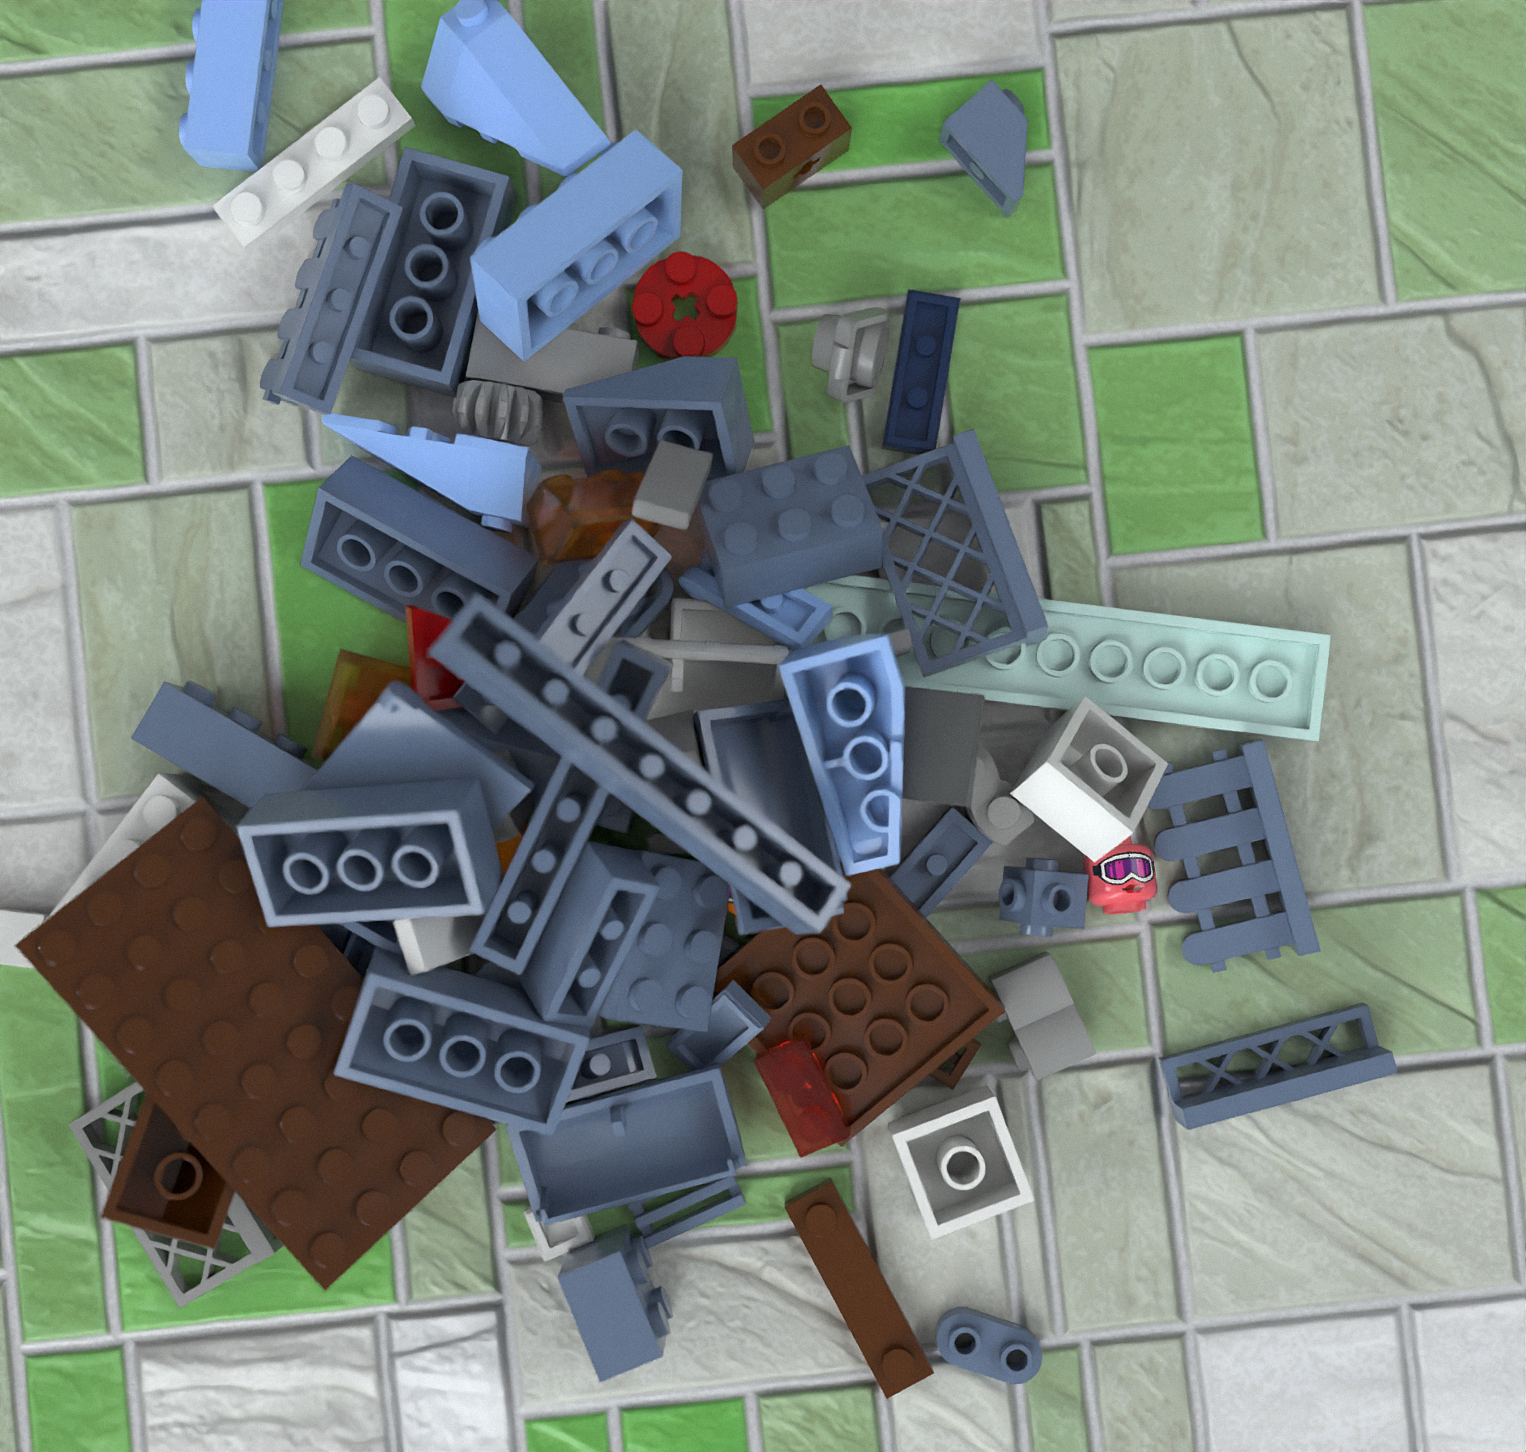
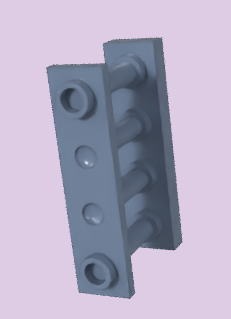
M633 519L623 521L603 548L596 544L585 532L580 533L513 621L584 675L673 556ZM466 681L453 696V699L493 733H497L510 716Z

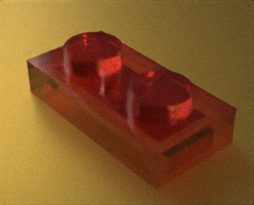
M805 1034L756 1054L754 1063L800 1158L850 1137L851 1128Z

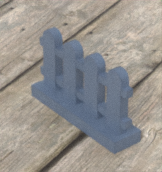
M348 183L345 185L341 199H333L331 207L321 212L313 229V238L318 240L313 258L306 259L303 262L296 276L295 287L301 290L294 309H288L285 312L278 327V338L283 340L277 359L268 361L261 375L260 388L265 390L263 400L275 405H279L280 401H283L293 406L301 405L323 415L331 414L403 210L402 206L356 183Z
M1262 739L1237 744L1239 756L1228 758L1225 748L1211 752L1214 762L1173 772L1171 762H1168V766L1147 806L1154 810L1169 808L1173 827L1163 829L1156 835L1154 849L1157 855L1165 861L1182 859L1187 875L1186 879L1178 880L1169 887L1167 893L1168 901L1177 912L1190 913L1196 911L1201 930L1190 932L1183 938L1181 943L1182 953L1185 959L1194 965L1210 963L1213 973L1227 970L1224 962L1225 959L1265 950L1268 960L1280 958L1279 947L1291 944L1292 949L1298 956L1321 951L1266 746ZM1249 787L1254 807L1242 810L1237 790ZM1223 794L1227 814L1187 823L1182 804ZM1263 839L1268 859L1256 861L1251 842ZM1237 846L1241 865L1201 875L1196 858L1197 855ZM1277 892L1282 910L1270 913L1265 894ZM1251 898L1255 917L1219 926L1214 925L1211 907Z

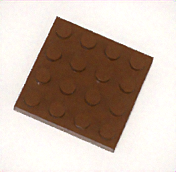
M840 860L843 878L851 884L847 892L848 900L843 902L844 913L831 917L821 933L794 934L787 927L755 933L718 965L713 997L734 980L772 1018L767 1026L747 1044L842 1147L1005 1012V1006L882 868L846 876Z

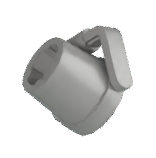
M872 307L842 316L822 315L813 343L812 366L829 372L827 393L830 397L843 403H849L875 395L876 384L883 368L889 339L890 322L887 319L888 311L886 309ZM849 379L856 381V383L848 385Z

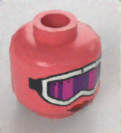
M1131 835L1095 863L1086 855L1084 856L1082 862L1084 874H1089L1088 901L1095 906L1102 907L1104 915L1126 914L1146 910V901L1156 896L1158 887L1153 853L1147 846L1132 844Z

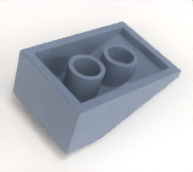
M684 356L569 388L563 394L564 404L587 478L643 481L660 440L712 453L711 469L706 481L745 471L754 444V437L737 358Z

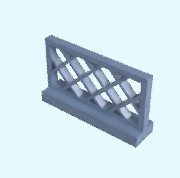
M974 429L954 435V443L862 475L867 490L888 482L906 490L894 514L877 506L874 507L878 517L889 522L883 534L882 564L906 629H909L913 651L923 678L1022 643L1029 646L1047 640L1048 624ZM948 461L954 478L945 496L919 485L927 468ZM914 473L911 481L902 478ZM957 489L960 493L963 504L953 500V497ZM913 494L940 505L928 529L902 518ZM947 509L969 517L972 526L963 544L936 533ZM897 526L923 537L912 562L890 553L888 544ZM975 537L981 552L970 548ZM931 541L958 553L946 578L919 566ZM965 557L980 562L988 568L990 576L981 593L954 582ZM895 566L907 571L902 582ZM914 575L942 586L930 611L913 605L907 600L905 593ZM993 586L1000 602L988 597ZM949 590L976 601L964 627L937 615ZM985 605L1005 614L1011 632L989 639L971 630ZM913 615L925 620L920 631H918ZM932 623L960 635L952 653L929 661L923 641ZM967 639L977 643L962 649Z

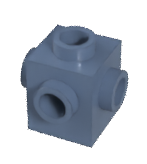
M1026 857V867L1004 866L1003 882L999 888V920L1020 923L1021 934L1052 937L1053 927L1084 929L1089 874L1058 870L1059 860Z

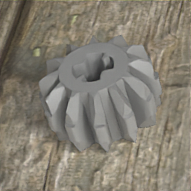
M465 381L458 384L456 397L453 398L451 414H453L452 428L459 434L529 447L538 443L540 430L543 429L545 416L543 413L544 400L535 391L526 390L523 387L490 381Z

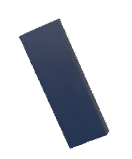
M908 289L881 449L916 455L936 449L960 298Z

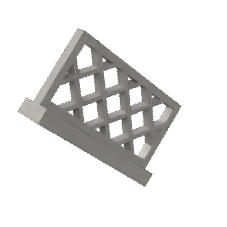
M137 1082L68 1124L109 1192L132 1133V1128L138 1117L135 1113L139 1093L144 1089ZM125 1102L123 1111L115 1109ZM100 1117L121 1123L117 1146L103 1144L91 1123ZM236 1192L227 1213L229 1217L226 1216L215 1250L131 1227L179 1308L257 1262L258 1264L284 1246ZM223 1229L239 1233L250 1252L241 1258L220 1253L219 1248ZM181 1255L205 1261L201 1282L191 1288L178 1269ZM216 1265L224 1267L215 1273Z

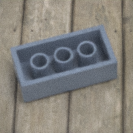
M404 147L389 197L390 201L402 206L403 210L349 360L357 370L456 397L458 384L465 382L477 313H479L470 257L475 254V251L483 241L490 237H497L510 226L518 196L509 176Z
M479 777L266 793L236 826L268 927L484 914L504 879Z

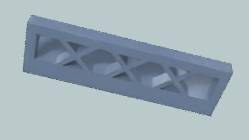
M1365 1003L1158 1058L1174 1118L1187 1130L1398 1073L1393 1052L1379 1046L1369 1007ZM1356 1019L1364 1047L1341 1052L1328 1044L1338 1024ZM1323 1028L1318 1038L1308 1033ZM1301 1035L1315 1043L1302 1064L1290 1066L1276 1058L1288 1037ZM1272 1042L1267 1052L1257 1047ZM1249 1048L1263 1057L1253 1077L1239 1080L1225 1072L1236 1051ZM1324 1049L1334 1054L1320 1058ZM1221 1056L1216 1066L1206 1061L1207 1059ZM1197 1062L1212 1071L1202 1091L1182 1096L1175 1068ZM1273 1063L1283 1068L1267 1073ZM1221 1077L1232 1082L1216 1087Z

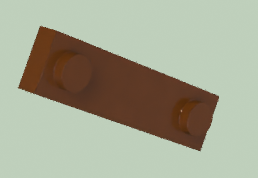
M830 1177L784 1202L785 1210L886 1399L934 1374L929 1359L832 1178Z

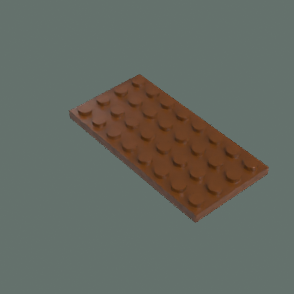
M203 796L15 944V947L324 1291L337 1281L497 1130L488 1118L334 1075L364 978L316 924L268 927L241 839Z

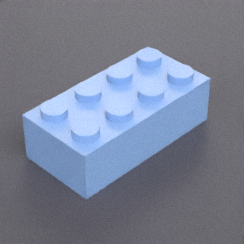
M635 129L620 142L611 143L609 147L601 152L597 160L580 173H573L566 177L558 190L540 204L527 207L514 224L497 237H490L483 241L475 251V254L470 257L480 322L522 361L528 360L680 237L682 169Z

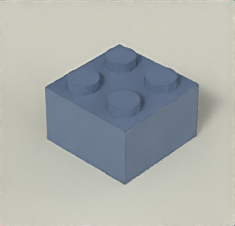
M629 1224L596 1236L594 1241L567 1252L557 1276L600 1383L663 1357L666 1335L671 1333L668 1319L673 1317V1312L668 1296L662 1286L654 1288L647 1271L648 1268L653 1267L649 1249H647L642 1236L634 1238Z

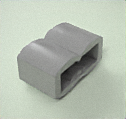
M979 744L971 807L963 806L969 822L993 843L1006 846L1035 822L1034 814L1010 794L1014 786L1000 779L999 771L993 758Z
M1045 951L988 977L993 988L992 992L1005 1006V1012L996 1021L999 1023L1007 1019L1016 1038L1007 1042V1045L1020 1073L1030 1069L1032 1075L1038 1081L1097 1054L1061 973L1049 952Z

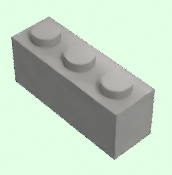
M477 313L466 377L469 381H490L523 387L526 390L535 391L543 400L564 403L563 394L566 389L637 370L641 353L638 342L631 340L630 334L626 331L601 327L598 334L579 331L577 330L578 325L572 323L524 362L480 322L479 313Z

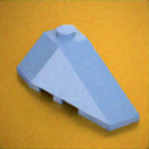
M460 0L454 8L440 17L421 88L449 123L459 128L463 125L469 126L479 131L482 138L495 144L499 140L517 149L521 157L564 177H568L611 145L599 126L498 0Z
M334 413L322 416L321 423L335 434L473 516L482 518L480 526L483 528L509 534L512 533L513 526L528 528L541 472V465L529 448L459 433L456 435L455 444H451V439L433 433L428 428L412 426L407 430V435L404 436L397 434V427L378 420Z
M889 634L844 636L793 650L778 667L845 875H853L898 864L901 860L905 686Z

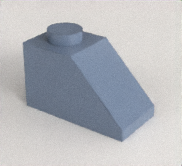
M991 80L943 122L938 141L1003 214L1009 218L1016 212L1024 191L1028 119L1024 116V107L1016 95L1008 89L1002 91Z

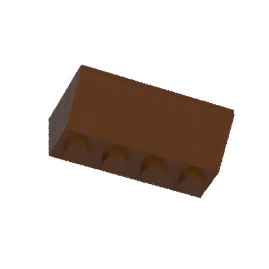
M146 1093L100 1218L215 1250L235 1191Z

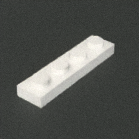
M379 77L212 207L242 246L249 253H252L416 125L412 117Z

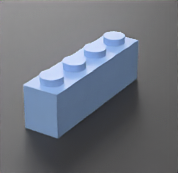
M202 0L201 9L197 8L194 11L192 30L197 43L194 61H189L186 68V87L190 98L188 113H183L180 118L179 138L183 148L199 166L246 172H257L263 167L284 0Z

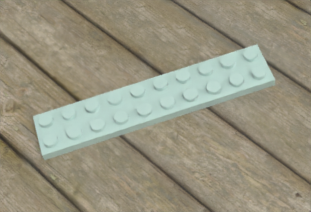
M851 575L802 588L832 605L831 620L810 646L844 636L889 634L906 629L888 579ZM911 582L905 595L909 603L930 611L942 586ZM949 590L937 615L964 627L976 601ZM990 592L988 597L1000 602L997 593ZM1038 598L1048 624L1047 640L1029 646L1022 643L925 678L922 676L913 648L908 654L896 657L904 686L980 694L985 695L984 701L1068 711L1081 698L1086 696L1111 717L1317 742L1320 735L1331 635ZM985 605L971 630L989 639L1011 632L1005 614ZM913 615L918 631H920L925 620ZM932 623L923 641L929 661L952 653L960 635ZM967 639L962 649L977 643Z

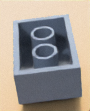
M849 445L705 482L695 508L696 522L725 608L882 568L883 527Z
M634 850L661 887L597 1016L618 1021L707 1032L730 885L702 862Z

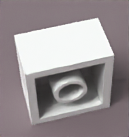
M1084 696L1048 728L1010 794L1095 863L1135 832L1168 763L1088 697Z
M987 1085L887 1123L931 1240L1035 1201L996 1096Z

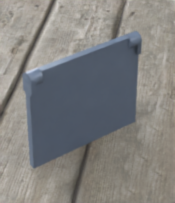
M393 681L299 791L479 777L491 829L493 830L531 791L534 783L423 703V697L399 681Z

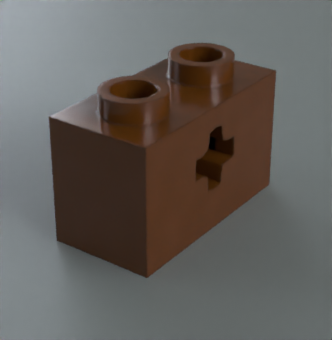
M820 84L733 144V168L761 208L765 209L849 151L852 127Z

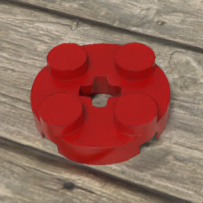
M683 251L672 253L668 258L662 259L648 268L636 285L632 302V313L639 336L649 350L664 360L670 361L684 356L713 357L728 344L736 329L738 297L732 281L722 268L707 258L693 256ZM688 297L694 298L696 300L694 306L699 313L698 317L693 320L685 316L681 321L676 320L673 317L676 312V307L673 304L674 301L678 298L686 300Z

